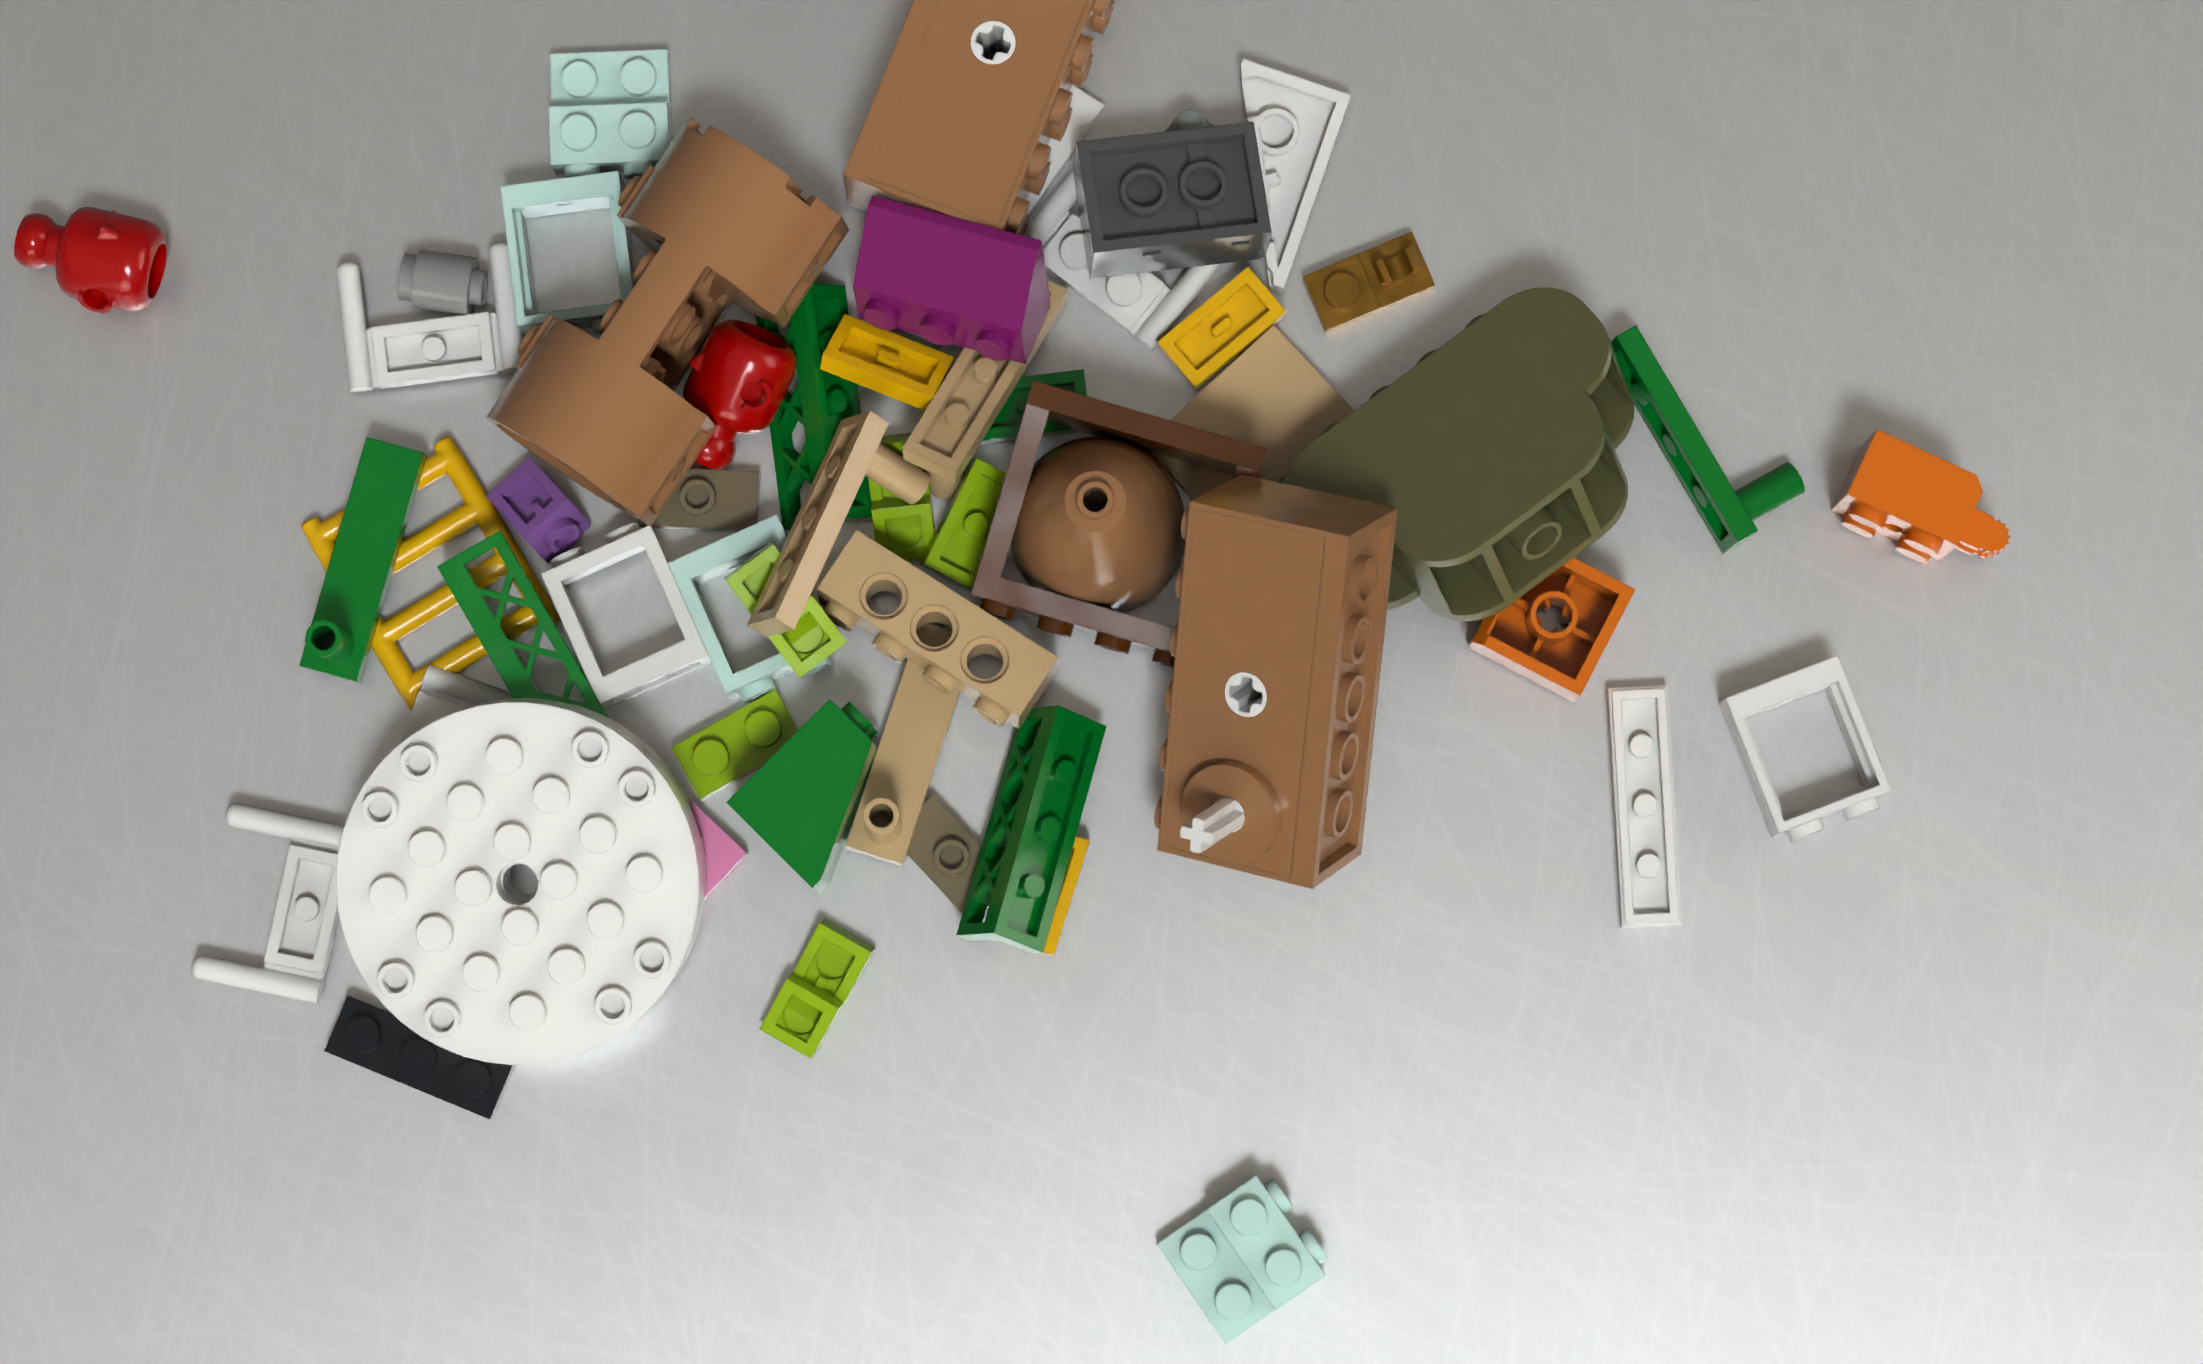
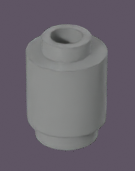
M422 249L418 252V255L404 254L398 277L399 300L411 302L412 307L416 309L458 315L471 314L474 305H484L488 287V271L479 270L477 257Z

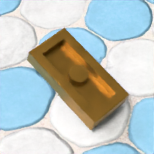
M1412 231L1305 275L1302 279L1325 334L1421 295L1435 287Z

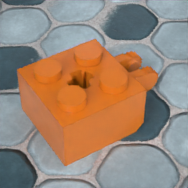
M1878 429L1860 447L1831 511L1843 516L1841 524L1847 529L1869 538H1873L1876 532L1898 542L1895 547L1898 552L1923 563H1928L1930 557L1940 561L1954 548L1970 556L1975 554L1976 558L1981 557L1983 560L1986 558L1991 559L1993 555L1999 554V550L2003 551L2005 549V545L2009 544L2008 539L2011 537L2008 535L2009 529L2005 527L2006 523L2002 524L2000 519L1995 521L1993 516L1976 509V505L1983 492L1976 474Z
M1572 558L1507 608L1495 615L1484 618L1468 648L1575 703L1581 696L1636 589L1576 558ZM1550 605L1561 610L1559 621L1566 625L1565 630L1559 632L1558 628H1555L1552 632L1544 630L1541 627L1542 620L1536 616L1537 609L1541 607L1543 612L1546 613Z

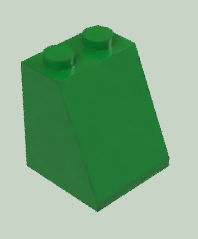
M830 699L726 802L819 895L829 887L857 813L877 752V747L871 740L878 733L874 726L850 702L840 709Z

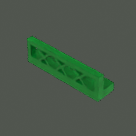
M814 283L790 318L791 325L785 338L779 333L777 324L771 320L756 316L757 326L785 341L793 349L797 360L799 383L793 395L789 392L786 393L774 420L770 424L781 520L784 529L789 531L801 508L799 491L805 479L812 485L841 420L861 414L858 384L820 370L823 352L844 314L849 315L845 285ZM798 421L804 426L806 442L800 454L793 448L792 432ZM864 477L844 522H861L872 519L868 477Z
M501 530L437 566L513 698L559 701L584 707L609 718ZM495 547L508 568L502 593L481 588L468 566L469 562ZM513 578L525 599L509 595ZM487 597L500 600L497 612H495ZM507 602L531 608L538 619L532 645L511 640L502 625V619ZM543 631L556 652L539 647ZM517 649L530 652L527 666ZM537 654L561 660L569 674L563 697L544 693L540 690L532 676ZM574 683L586 703L569 699Z
M1056 705L1033 708L1020 729L1015 727L957 936L969 941L998 940L1030 954L1044 952L1107 726ZM1040 727L1036 742L1033 745L1037 728ZM1022 790L1021 795H1020V798H1019V800L1017 801L1019 792ZM1006 846L1004 855L1001 858L1003 848ZM990 902L985 922H983L987 905Z

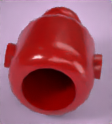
M82 207L70 215L65 226L57 225L51 217L44 214L34 213L26 215L17 230L14 256L21 265L27 268L55 267L56 280L60 289L67 296L77 299L88 310L106 313L111 308L135 312L149 306L158 292L165 269L167 241L162 229L148 220L120 214L114 210L111 212L94 207Z
M734 319L722 321L712 328L700 353L689 361L692 370L683 387L684 399L693 407L706 414L717 427L695 460L696 463L714 470H722L733 461L736 454L735 439L738 433L752 435L770 426L797 369L795 353L785 341L763 328Z

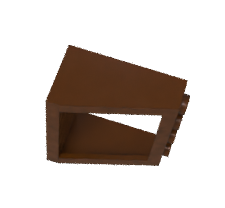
M1033 381L970 598L980 600V608L994 617L1013 621L1015 613L1018 611L1038 617L1039 620L1036 628L1071 638L1073 628L1097 634L1094 642L1096 646L1129 654L1131 645L1154 651L1152 662L1174 668L1175 657L1170 652V639L1173 627L1001 578L1046 422L1094 436L1120 439L1143 450L1233 476V478L1241 474L1259 478L1267 449Z

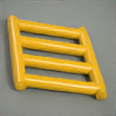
M451 436L442 438L433 446L436 453L426 458L417 492L448 474L465 504L402 541L392 575L478 524L486 538L501 530L554 623H558L561 618L554 608L550 597L497 509L486 497V491L463 453L458 449ZM345 508L324 521H321L320 517H315L301 525L309 545L326 572ZM496 547L493 549L494 555L471 568L481 588H485L507 575L508 568ZM513 578V584L515 585L522 599H525L524 595L522 594L521 590L519 589L517 583ZM447 583L384 622L380 617L372 642V650L410 710L413 709L429 664L447 671L459 673L488 655L475 634L414 672L396 643L398 640L458 604ZM521 606L503 617L502 625L511 640L538 625V619L531 608Z

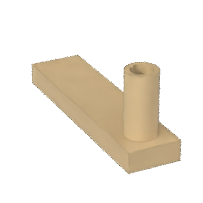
M1047 280L1050 309L1026 364L1009 359L1003 361L992 360L976 350L965 347L960 353L934 398L902 447L903 460L925 469L930 475L929 487L930 493L940 499H949L954 496L962 480V473L1067 302V288Z
M872 411L842 419L747 623L749 627L765 637L795 630L865 476L910 505L918 502L929 486L931 478L928 473L914 464L903 460L902 456L880 443L889 422Z
M927 624L919 631L918 638L925 645L937 647L945 644L950 639L952 633L948 629ZM907 659L846 843V849L901 867H904L923 804L926 800L961 692L955 689L952 695H948L933 687L922 677L925 669Z

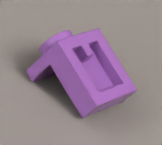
M530 456L486 495L523 539L547 563H550L553 558L562 552L569 550L591 525L590 521Z

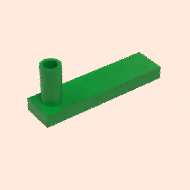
M1635 325L1617 335L1611 341L1633 397L1635 407L1723 554L1742 544L1758 531L1753 521L1805 492L1800 474L1789 462L1778 466L1734 491L1638 327Z
M366 437L314 617L306 631V644L299 666L361 683L427 455L425 453Z

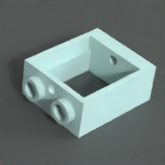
M619 171L500 186L517 327L524 336L535 324L542 326L549 314L579 329L592 327L593 334L602 335L603 331L600 330V323L612 304L537 313L525 219L610 208L622 301H625L637 283L633 279L635 263L631 231L624 226L617 216L621 209L618 206V201L625 188V183Z
M777 514L668 563L725 694L730 699L741 695L744 703L758 699L775 690L776 686L773 680L793 672V669L781 653L734 673L696 586L735 569L771 541L778 551L781 552L788 535ZM829 657L801 678L828 667L831 664Z

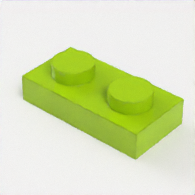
M972 458L920 562L921 566L972 591L1005 478V472L978 458Z
M775 689L672 746L671 749L697 796L703 801L760 769L798 731V728Z

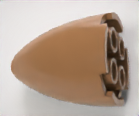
M1094 436L1074 439L1053 448L1034 463L1010 545L1011 552L1021 575L1029 586L1126 613L1144 605L1159 592L1161 593L1175 575L1183 557L1186 540L1181 536V521L1185 511L1179 490L1168 471L1158 460L1142 448L1110 437ZM1099 503L1106 505L1101 511L1093 512Z

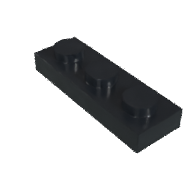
M347 996L324 1050L490 1120L494 1119L516 1066L483 1062L443 1049L419 1036L400 1022L391 1012L352 996Z

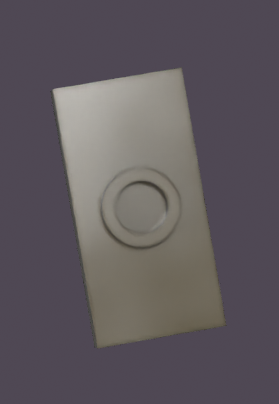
M690 468L652 524V528L738 532L758 523L760 472ZM638 519L637 523L640 528L648 526Z
M933 794L923 804L907 855L954 906L963 913L981 845Z

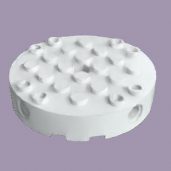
M505 698L463 708L428 724L394 748L376 767L353 803L343 828L336 866V900L342 931L356 967L372 992L400 1022L424 1039L463 1057L497 1064L534 1065L574 1057L605 1044L637 1022L666 992L681 971L699 932L707 886L706 859L703 839L700 837L686 793L660 756L641 738L616 721L578 705L536 698ZM525 864L534 871L538 880V888L535 893L522 894L513 890L509 878L513 865Z

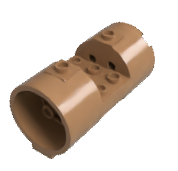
M693 118L686 119L655 167L650 165L642 178L639 176L633 177L620 195L618 206L621 209L617 216L628 230L652 249L643 256L636 267L633 279L637 283L625 301L617 299L604 314L600 323V330L603 331L600 338L596 339L576 326L549 314L542 326L535 324L524 336L518 349V354L521 357L516 365L519 369L486 416L503 433L551 467L602 500L639 519L650 527L717 429L706 414L693 407L674 392L690 368L689 361L700 353L707 335L714 326L720 323L732 303L756 316L771 320L784 329L849 231L843 217L827 207L819 198L810 195L807 201L800 196L802 190L790 180L792 178L790 175L749 147L710 125L702 135L698 130L701 125Z

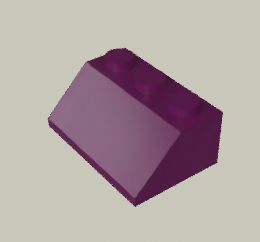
M872 195L867 208L853 282L859 318L866 320L869 324L879 329L893 330L896 328L921 335L926 340L937 345L954 344L976 350L992 360L1003 361L1009 359L1026 364L1050 309L1042 241Z

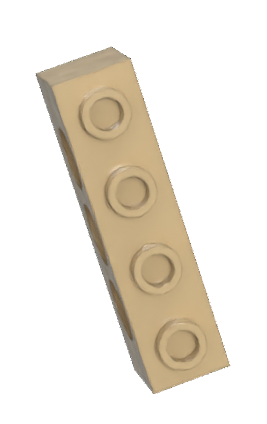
M858 530L855 531L817 587L819 603L824 605L823 610L834 624L850 632L854 626L862 629L874 637L871 644L880 653L897 663H902L906 657L925 669L922 677L929 684L948 695H952L955 689L975 701L972 709L978 715L998 727H1003L1005 722H1008L1017 729H1020L1058 671L1059 657ZM889 591L900 598L901 604L893 613L881 615L869 608L868 602L870 598L878 592ZM929 623H941L951 631L952 635L945 644L931 647L920 641L918 633ZM979 655H991L1000 661L1002 668L994 677L981 679L969 671L968 665L971 660Z

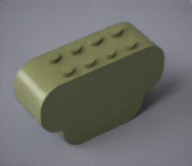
M1547 287L1528 289L1506 298L1486 314L1472 319L1463 331L1437 350L1425 354L1416 366L1393 383L1375 391L1369 400L1343 420L1329 425L1320 437L1305 447L1292 461L1286 473L1284 484L1398 508L1387 610L1405 605L1419 597L1430 610L1447 619L1456 621L1480 620L1495 615L1507 608L1601 538L1617 523L1627 503L1628 483L1615 449L1626 438L1634 419L1633 397L1606 329L1598 317L1578 297L1567 291Z

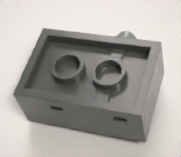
M1187 109L1180 112L1164 132L1076 141L1073 174L1090 279L1266 258L1272 231L1254 122L1215 126L1209 123L1206 117L1199 111Z

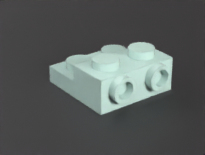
M668 49L550 54V165L555 174H564V178L619 171L623 172V176L626 179L631 180L635 176L642 178L650 165L655 167L672 142L670 54Z
M1255 1175L1157 1243L1225 1344L1326 1276L1319 1264L1328 1259L1327 1255L1308 1228L1297 1235L1284 1216L1293 1209V1206L1273 1178L1263 1185L1257 1175Z

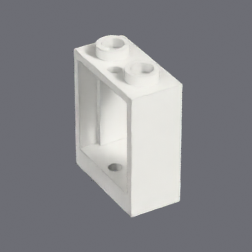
M637 522L610 532L605 536L608 544L591 552L585 553L583 547H578L556 556L550 561L553 568L541 573L588 682L605 710L711 663L669 568V561L652 526L640 529ZM645 550L685 640L604 675L565 585Z
M1838 655L1727 697L1719 703L1772 837L1787 831L1790 841L1793 842L1824 830L1821 818L1843 810L1848 821L1881 808L1877 797L1889 792L1891 787ZM1825 689L1863 785L1785 815L1747 718Z

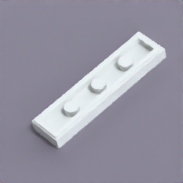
M1668 685L1608 688L1607 707L1620 928L1681 925L1682 911Z

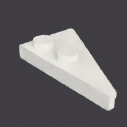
M1243 59L1240 66V76L1247 122H1254L1272 231L1265 258L1269 288L1284 292L1351 95Z

